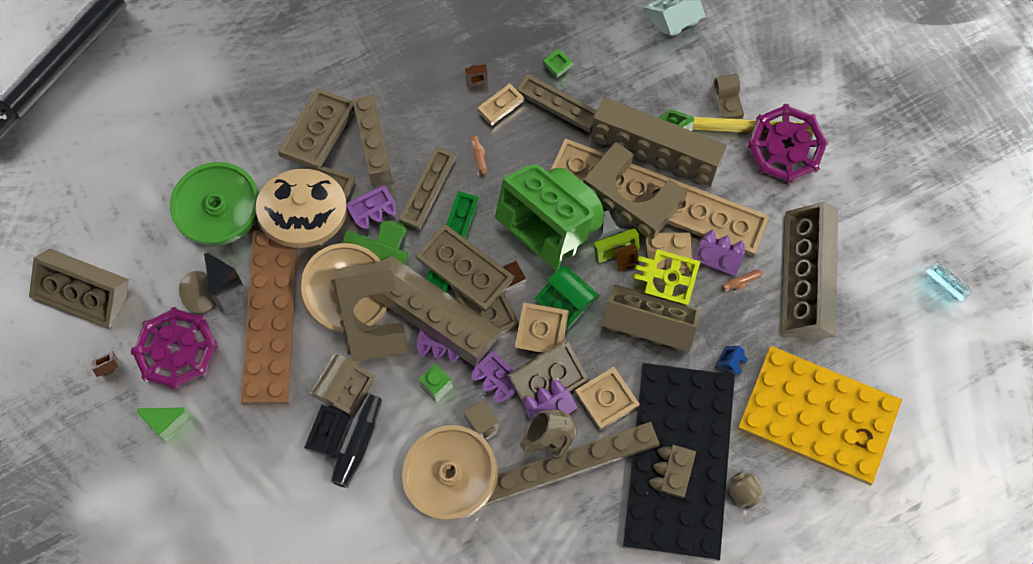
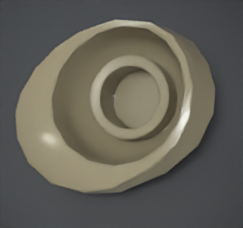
M193 271L182 278L179 284V295L183 305L189 311L198 314L211 310L215 302L210 295L207 274L201 271Z

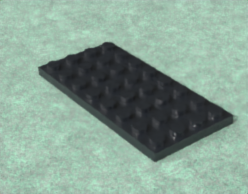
M650 363L642 364L638 398L640 406L637 408L635 427L651 422L659 441V446L632 455L622 548L720 561L735 375ZM675 445L696 451L684 499L661 493L655 490L649 483V480L653 478H664L653 467L656 463L668 462L657 452L662 447H672Z

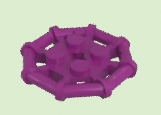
M783 104L782 107L763 115L759 114L756 117L757 121L751 138L747 142V147L750 148L761 174L765 173L787 181V184H792L793 181L813 172L817 173L820 170L819 165L826 146L829 145V140L825 138L814 113L809 114L790 107L789 104ZM782 116L783 122H779L775 126L770 124L769 121ZM792 116L805 122L801 126L790 122L789 117ZM809 125L815 135L816 140H810V135L808 131L805 130ZM764 128L768 131L765 141H759ZM782 140H791L793 147L790 146L788 149H785V144L782 143ZM810 147H817L813 159H809L807 154ZM760 148H764L765 151L767 150L769 154V160L767 162L765 161L760 151ZM802 162L805 167L793 172L792 166L794 164ZM773 163H776L786 168L785 171H783L775 167H772L771 165Z
M171 307L169 311L148 321L145 320L142 323L143 327L134 347L131 348V355L134 356L142 374L141 378L145 382H155L176 390L179 386L207 374V367L215 348L218 347V342L215 341L204 315H195L178 310L176 307ZM179 319L193 324L190 328L179 326ZM171 320V325H170V326H164V327H162V328L160 329V331H158V330L155 328V327H157V326H159V325H161V324H163V323H165V322ZM200 330L205 341L198 343L195 333ZM151 332L154 335L151 346L144 347ZM178 344L180 350L171 354L170 347ZM200 350H204L198 364L195 362ZM151 355L155 364L149 368L144 356ZM193 367V370L179 376V372L182 371L181 369ZM160 369L169 371L171 376L160 375L158 372Z

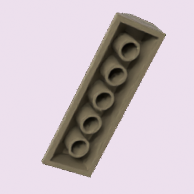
M825 202L786 211L781 336L811 340L836 337L838 211Z
M393 256L383 260H391L395 291L373 294L371 296L476 367L500 336L502 330Z

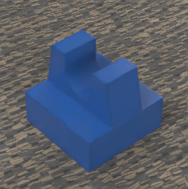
M725 346L715 365L720 370L740 375L742 370L737 365L739 363H746L748 359L744 355L745 350L740 346Z

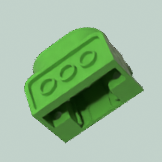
M529 165L503 178L495 219L557 271L560 268L563 256L565 258L574 256L577 246L584 243L587 236L599 230L604 220V211L596 193L568 170L553 168L546 171L540 166Z

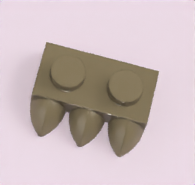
M675 445L672 447H662L657 452L668 462H659L654 464L653 467L664 478H653L649 480V483L655 490L661 493L684 499L696 451Z

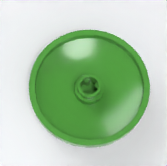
M224 162L206 163L187 172L174 187L170 198L171 217L183 236L192 242L205 246L225 245L241 238L254 225L257 220L256 200L259 191L252 177L242 168Z

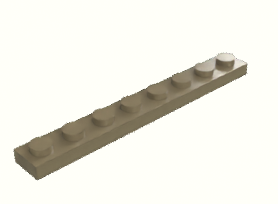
M649 422L570 449L559 459L550 456L498 474L493 494L484 506L658 447L659 441L652 423Z

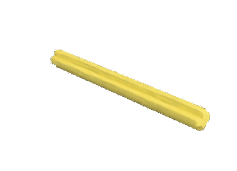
M694 117L695 121L692 130L753 132L757 120ZM769 121V122H770V124H771L772 126H775V125H777L779 122H783V121ZM793 122V123H796V124H799V125L802 126V124H803L804 122ZM809 125L805 130L808 131L809 135H814ZM763 128L762 133H768V131Z

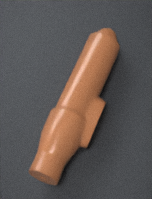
M473 136L471 137L472 151L475 156L478 172L481 175H485L487 171L484 160L486 156L485 150L479 143L478 137Z
M757 269L731 279L722 285V289L725 292L731 289L738 290L747 286V283L761 278L763 271Z

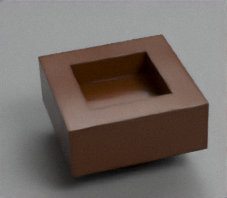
M476 64L465 68L467 86L488 82L486 64Z
M634 243L613 250L615 266L618 272L639 265L637 260L638 249Z
M517 261L503 266L504 269L514 275V280L506 288V291L526 283V278Z
M114 351L92 361V370L96 377L109 375L119 367Z

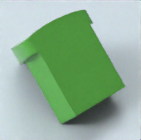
M396 221L381 222L377 241L399 249L406 233V227Z

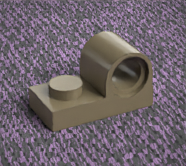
M730 74L715 77L712 87L721 118L743 119L744 112L739 98L740 81L738 75Z

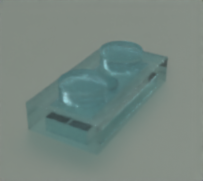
M939 261L935 262L927 270V273L930 274V279L938 285L942 284L948 289V294L956 300L963 301L973 291Z

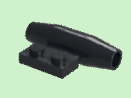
M365 393L351 418L342 410L321 404L304 449L326 457L336 455L330 480L331 483L348 489L361 468L377 429L382 405L380 397Z

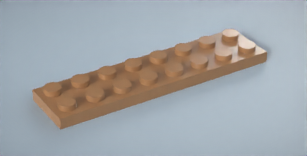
M253 231L241 390L242 405L289 404L298 248L281 245L270 239L263 231Z

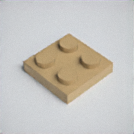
M658 233L654 239L649 235L645 236L646 258L653 260L656 249L692 259L690 233ZM673 258L661 260L657 264V268L662 270L670 269ZM682 261L679 269L681 275L691 277L689 267ZM670 273L668 278L677 276L675 273Z
M523 303L515 348L544 353L564 341L569 311Z
M615 367L575 390V394L600 431L640 406Z

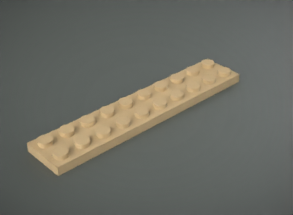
M565 138L551 169L564 168L583 182L584 178L605 153ZM631 164L616 182V187L624 198L632 202H645L652 199L669 179L685 189L687 195L683 204L669 219L667 224L703 237L708 231L713 229L716 234V243L722 237L729 236L731 249L737 242L742 240L745 245V254L752 257L755 256L770 217L769 215Z

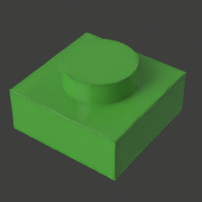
M557 49L543 60V65L558 78L573 66V62L560 49Z

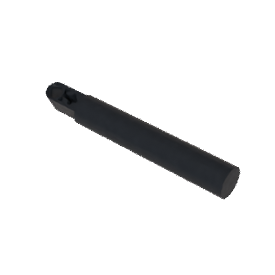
M91 0L0 96V116L5 114L6 119H0V136L17 118L20 120L127 7L124 0Z

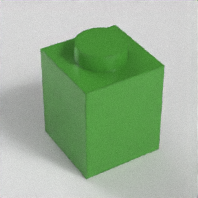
M436 363L419 378L420 387L436 403L453 388L452 379Z

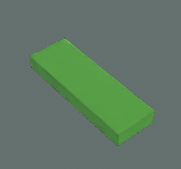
M349 230L346 231L342 242L362 246L373 252L381 261L393 256L406 265L409 257L407 252Z

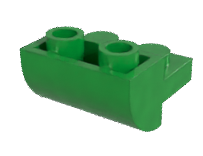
M563 266L547 280L548 283L534 299L542 306L568 310L566 328L569 329L601 295L571 268Z

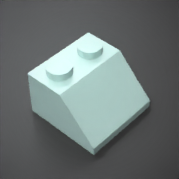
M656 0L644 7L645 12L662 33L671 36L679 34L687 26L697 24L699 19L705 17L700 0Z

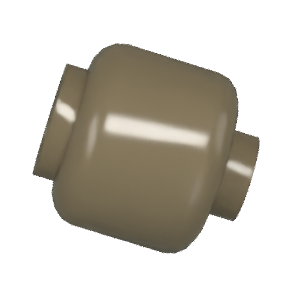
M742 471L730 478L732 483L728 486V492L737 506L749 509L763 500L761 497L764 489L754 474H744Z

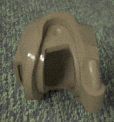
M542 410L534 416L526 427L520 447L526 454H531L547 446L550 455L559 459L564 453H567L577 433L576 422L570 414L563 410ZM539 431L542 432L543 435L536 441Z

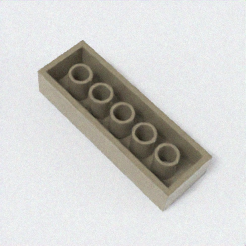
M606 97L603 98L593 120L591 139H594L597 143L612 147L617 142L633 153L637 159L647 160L659 168H667L679 176L690 177L703 185L712 186L727 147L724 143Z

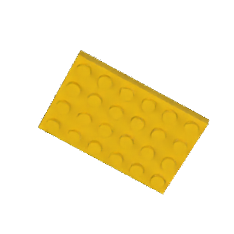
M770 346L737 430L871 486L879 469L902 399ZM862 428L867 429L872 433L873 439L870 440L869 435L865 432L857 433L856 431ZM858 441L860 444H867V447L861 448L857 446L855 443Z

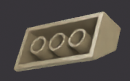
M48 249L33 258L29 297L110 328L126 300L129 279L58 251Z
M614 284L601 326L606 327L610 331L628 333L629 336L634 338L648 339L654 344L672 346L677 351L690 352L698 327L701 309Z

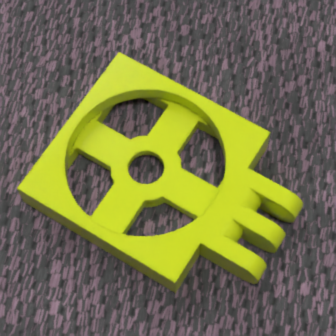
M658 249L655 251L653 260L638 256L637 260L645 263V267L635 265V269L643 271V274L633 273L632 278L647 282L644 293L686 305L689 304L701 261ZM673 258L670 269L662 270L657 268V264L661 260ZM682 261L689 267L691 277L681 275L679 269ZM670 273H675L677 276L673 282L668 279ZM654 277L664 279L666 284L663 293H660L653 284ZM676 285L688 286L687 290L681 295L672 296Z

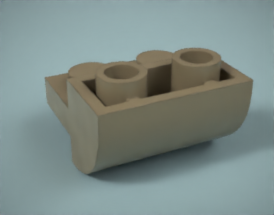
M333 354L310 395L328 406L342 410L351 417L376 376L358 366L357 362L345 356Z

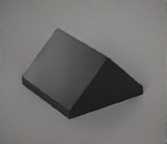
M205 253L204 258L210 295L219 310L225 311L244 285L235 268L210 253Z

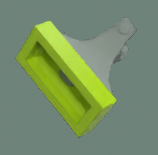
M609 210L604 211L603 232L601 237L597 239V242H594L595 258L598 263L613 259V250L633 243L637 249H640L637 230L635 228L631 230L619 228L613 221Z

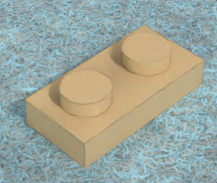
M509 83L477 108L478 113L492 126L524 102V97Z

